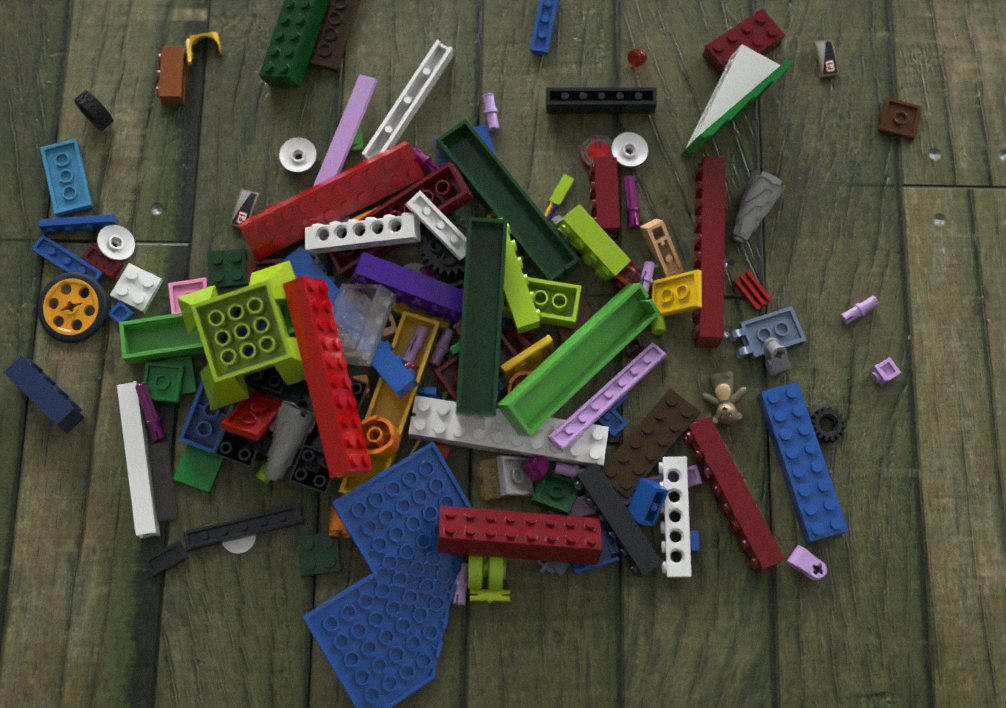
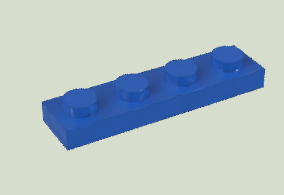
M540 0L530 53L548 55L558 0Z
M115 214L39 219V228L49 235L56 234L57 232L75 233L81 230L93 232L95 229H103L108 225H119V220Z
M43 234L31 248L33 252L66 273L81 272L90 275L98 283L104 276L103 272Z

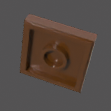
M886 97L878 132L913 141L916 136L922 106Z

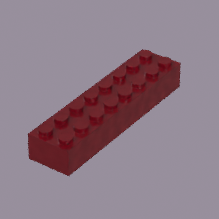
M449 161L359 219V221L365 220L367 217H376L378 219L383 218L384 215L402 216V213H412L406 206V203L419 191L445 216L473 200L474 197L458 169ZM420 221L421 233L424 230H426L427 227ZM401 225L396 228V232L401 229ZM383 227L378 230V234L383 231ZM365 229L360 232V236L365 233ZM347 231L343 233L342 238L347 235ZM402 244L328 253L338 273L349 279L352 277L357 261L363 252L382 258Z
M708 416L689 425L684 433L683 440L686 446L690 447L694 453L692 454L693 460L696 465H700L704 481L709 482L712 488L710 489L711 495L715 500H718L722 516L724 518L727 517L730 523L728 527L732 535H736L738 538V547L742 553L746 554L750 570L758 574L777 565L785 558L711 417Z
M440 506L437 527V553L598 565L602 552L600 518Z

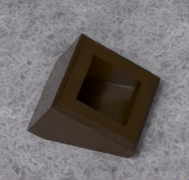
M640 334L623 348L628 358L641 353L645 349Z

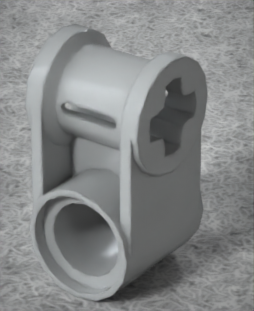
M774 337L767 339L763 344L765 365L770 375L774 376L790 369L787 349L780 345L778 339Z

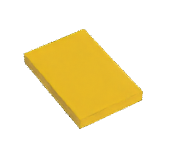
M697 269L653 281L652 301L660 311L658 316L663 315L665 317L702 308V271Z
M547 335L500 366L503 378L508 384L514 374L519 371H533L554 352L553 339L550 335Z

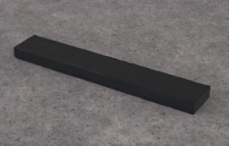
M298 503L183 531L187 551L304 524L301 504Z

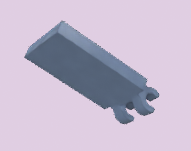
M792 306L741 322L739 324L740 329L733 330L728 334L730 342L741 338L745 346L738 348L735 352L737 359L744 358L750 354L752 359L765 356L763 344L772 337L778 339L780 345L785 348L806 341Z

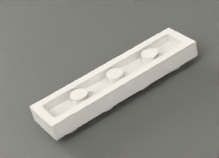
M419 191L406 203V206L460 261L465 256L466 237Z

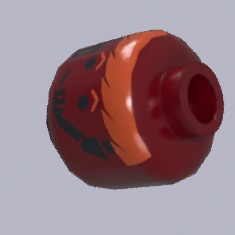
M629 262L613 277L616 280L614 284L622 290L627 284L638 283L641 279L640 269Z

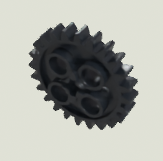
M450 217L449 221L466 237L467 221L461 224L460 218L454 222L453 217ZM424 230L426 237H420L423 243L419 244V248L422 249L419 252L420 256H424L422 262L427 263V269L433 267V274L439 271L440 277L444 273H447L448 278H450L451 273L458 277L459 271L464 275L465 256L459 261L431 231ZM435 244L441 245L439 249L435 250L432 248ZM448 257L454 258L451 263L445 262V259Z

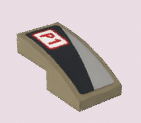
M832 39L814 42L815 60H818L819 77L839 75L837 56Z
M241 189L230 225L239 227V223L253 217V213L257 209L260 193Z

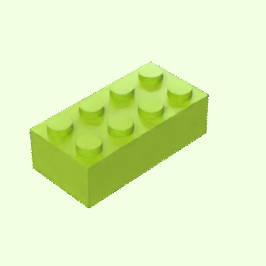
M580 204L568 212L555 225L557 232L563 238L566 237L570 241V247L583 256V261L596 270L595 274L600 279L606 281L616 276L631 261Z
M528 277L530 285H527L529 292L533 291L536 299L534 303L535 309L539 308L542 316L540 323L575 329L582 286ZM503 294L502 317L512 318Z

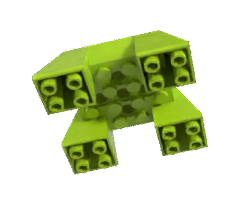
M290 260L253 272L249 286L218 296L216 286L213 285L177 297L188 335L199 332L208 360V364L200 372L211 410L249 399L250 396L243 376L275 366L287 386L306 380L296 337L289 336L280 305L287 303L283 284L296 279ZM241 308L242 313L240 317L235 318V310ZM262 321H266L267 328L263 331H260V323ZM247 327V335L245 337H241V329ZM227 333L228 341L222 344L221 337ZM252 346L254 352L251 356L248 357L246 355V350L248 347Z

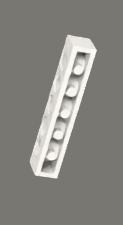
M410 212L402 213V216L384 215L383 218L378 219L376 217H367L362 221L350 219L346 223L333 221L329 225L312 224V227H305V250L312 254L421 242L420 220ZM401 225V229L396 232V228ZM383 227V231L378 234V230ZM365 229V233L360 236V232ZM347 231V235L342 238L343 233ZM329 234L328 239L324 240L325 236Z
M687 456L663 457L662 462L658 464L659 474L663 475V482H659V484L668 489L669 492L660 513H664V521H661L660 527L661 533L665 535V541H661V552L665 553V561H662V573H666V578H690L691 553ZM668 474H677L678 481L675 483L670 482ZM671 492L677 493L679 501L671 502L668 495ZM671 512L679 514L680 520L678 522H672L669 519ZM678 532L681 537L680 541H671L670 533ZM672 552L680 553V562L676 563L671 560L670 555Z

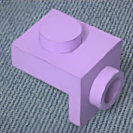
M890 357L876 364L870 370L872 379L879 383L880 386L901 373Z

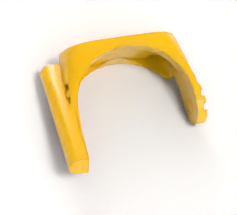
M217 32L191 35L190 39H186L188 65H192V58H194L193 46L203 38L214 39L218 44L220 54H223Z

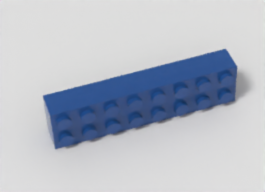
M241 308L235 310V318L240 317L242 313ZM262 321V322L260 323V325H259L260 331H263V330L266 329V327H267V322H266V321ZM247 327L241 329V337H245L247 335ZM227 333L221 337L222 344L228 341ZM252 346L248 347L246 350V355L248 357L251 356L254 352ZM201 380L178 440L214 454L223 433L221 422L239 402L211 410L204 384Z
M798 382L761 391L757 396L758 403L805 545L848 532V528Z

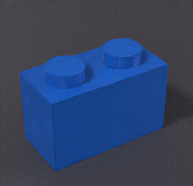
M640 478L628 507V511L634 520L639 524L654 526L669 490L654 480Z

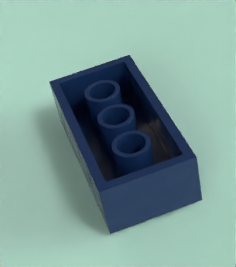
M20 356L4 371L52 422L67 434L85 418L80 413L82 409L32 359L26 360Z

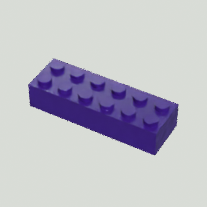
M363 252L350 281L351 284H354L355 288L370 290L372 294L379 297L386 296L394 303L402 302L413 310L420 309L426 311L427 315L432 317L439 316L444 318L443 320L447 323L454 324L461 320L462 289Z

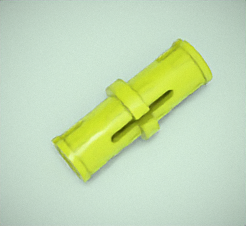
M489 587L488 589H470V594H478V596H470V601H488V603H492V601L510 602V596H502V594H510V589L489 590Z

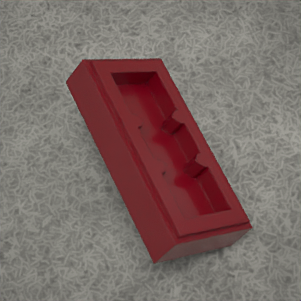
M94 244L89 247L81 258L112 280L124 266L119 260L106 257Z

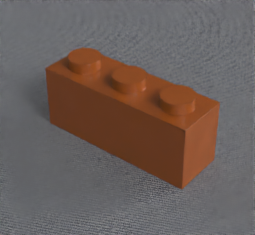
M162 46L161 53L158 55V61L161 66L160 70L157 71L159 86L156 88L157 98H160L162 104H184L187 53L184 46Z

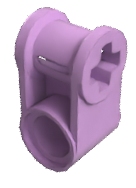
M797 545L786 561L792 568L814 581L820 580L827 572L824 562L799 545ZM817 566L819 567V573L815 575L813 568Z

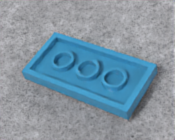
M77 138L40 147L56 217L92 208V199Z

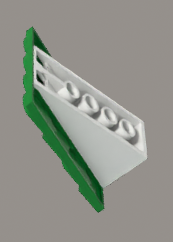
M741 45L730 57L685 150L680 156L690 158L707 140L710 141L729 121H733L749 104L751 105L793 62L787 59L783 64L779 65L752 49Z

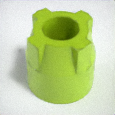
M663 315L657 316L650 324L651 333L654 335L664 334L667 331Z
M263 463L256 477L268 484L271 479L266 478L267 474L264 472L266 464Z

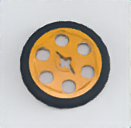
M81 272L63 273L53 278L42 290L37 309L39 321L47 334L55 340L64 343L84 341L93 336L104 322L107 314L105 292L97 280L90 275ZM69 284L72 290L69 294L65 295L63 287ZM84 288L89 289L87 298L81 297V291ZM53 299L59 301V305L55 309H52L50 306ZM71 303L77 305L73 308L74 311L66 310L71 307ZM89 306H93L95 309L94 314L91 316L86 314V309ZM62 316L64 323L62 326L57 327L55 321L58 317ZM77 320L82 322V327L79 330L73 328V324Z

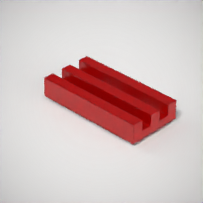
M749 270L733 281L755 311L772 300ZM741 281H743V283L747 286L752 295H754V297L758 300V302L760 303L759 305L755 302V300L747 292L744 286L740 283Z

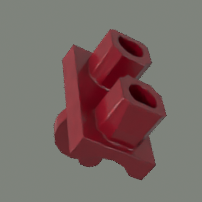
M509 324L506 327L508 331L504 336L510 345L517 339L521 342V345L516 349L518 353L535 344L527 337L529 336L534 339L537 336L532 332L533 329L518 334L515 325Z

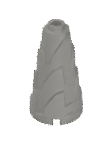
M752 170L731 233L733 236L732 240L742 244L748 241L785 190V184L781 186L782 181L767 172L762 171L760 175H757L758 170Z
M284 401L281 402L276 416L277 421L272 433L273 439L264 472L267 474L266 478L273 481L283 478L317 422L315 413Z

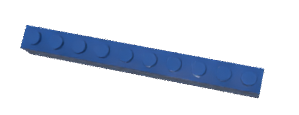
M302 246L285 258L284 261L290 260L293 272L297 277L306 276L325 280L328 286L329 300L333 306L334 320L401 400L419 385L415 380L418 376L411 368H405L404 364L406 362L399 354L396 356L393 354L394 348L387 340L385 342L381 340L383 335L376 327L373 329L370 327L371 321L365 314L361 316L358 313L360 308L354 301L349 302L347 300L349 296L343 288L338 289L335 286L338 284L332 275L327 276L325 274L327 270L321 262L317 264L314 261L316 259L314 254L306 251Z

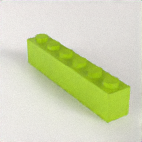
M507 223L503 294L516 331L520 334L540 327L542 316L539 308L535 309L534 303L536 299L533 291L529 292L527 285H530L527 274L523 275L522 273L523 263L521 257L516 256L517 246L515 240L510 239L511 229Z

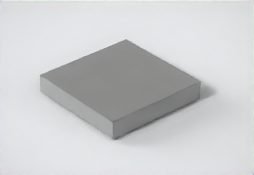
M502 455L496 457L501 496L532 497L534 495L533 480L528 477L522 468L528 457Z

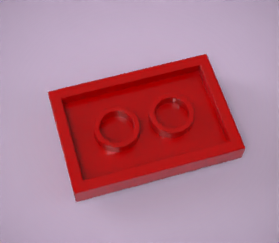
M249 391L250 398L237 404L221 422V429L258 441L276 420L282 401Z

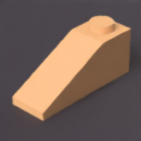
M654 219L640 226L646 244L665 277L684 272L664 221Z

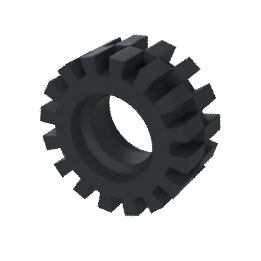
M822 407L811 416L810 419L819 443H833L845 432L846 425L844 423L846 420L842 419V413H837L838 409L832 410V407ZM824 418L830 419L834 424L833 431H823L820 427V421Z

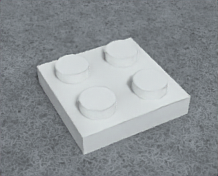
M128 263L110 296L145 313L163 280Z

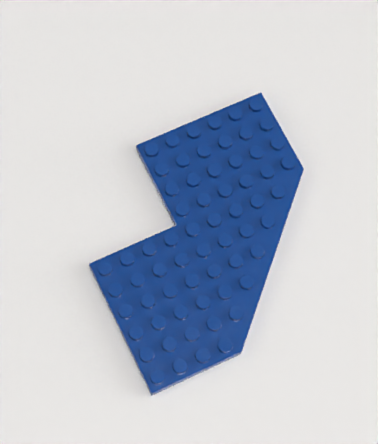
M434 441L331 502L371 574L305 614L302 618L355 708H391L435 678V669L440 657L444 630L447 626L450 604L456 587L454 581L456 580L457 573H459L462 555L437 553L440 506L472 507Z

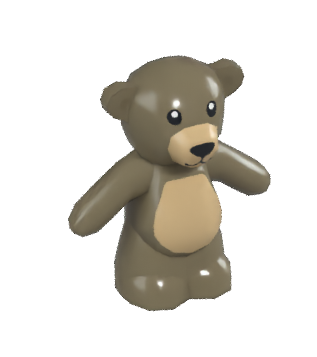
M733 372L709 375L716 397L703 393L702 398L718 406L716 416L712 418V421L716 424H731L736 420H741L743 415L737 411L734 404L743 397L747 388L741 387L733 394Z

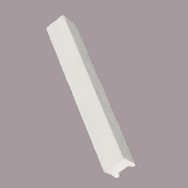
M436 40L362 152L363 162L395 146L454 56L452 47L449 46L448 48L441 44L439 40Z
M133 381L117 385L135 533L140 538L160 536L145 415L135 386L139 383Z

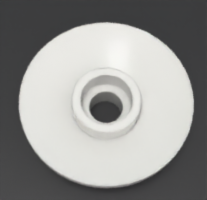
M625 132L614 139L612 154L613 157H617V162L621 165L635 167L645 161L648 155V146L640 135Z
M300 137L286 141L279 153L282 165L291 172H304L315 163L317 156L314 145L309 140ZM297 156H302L301 159H296Z
M108 225L98 234V247L110 259L124 260L135 249V241L132 234L122 226Z

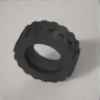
M87 90L74 99L79 110L99 130L103 131L114 122L107 109Z

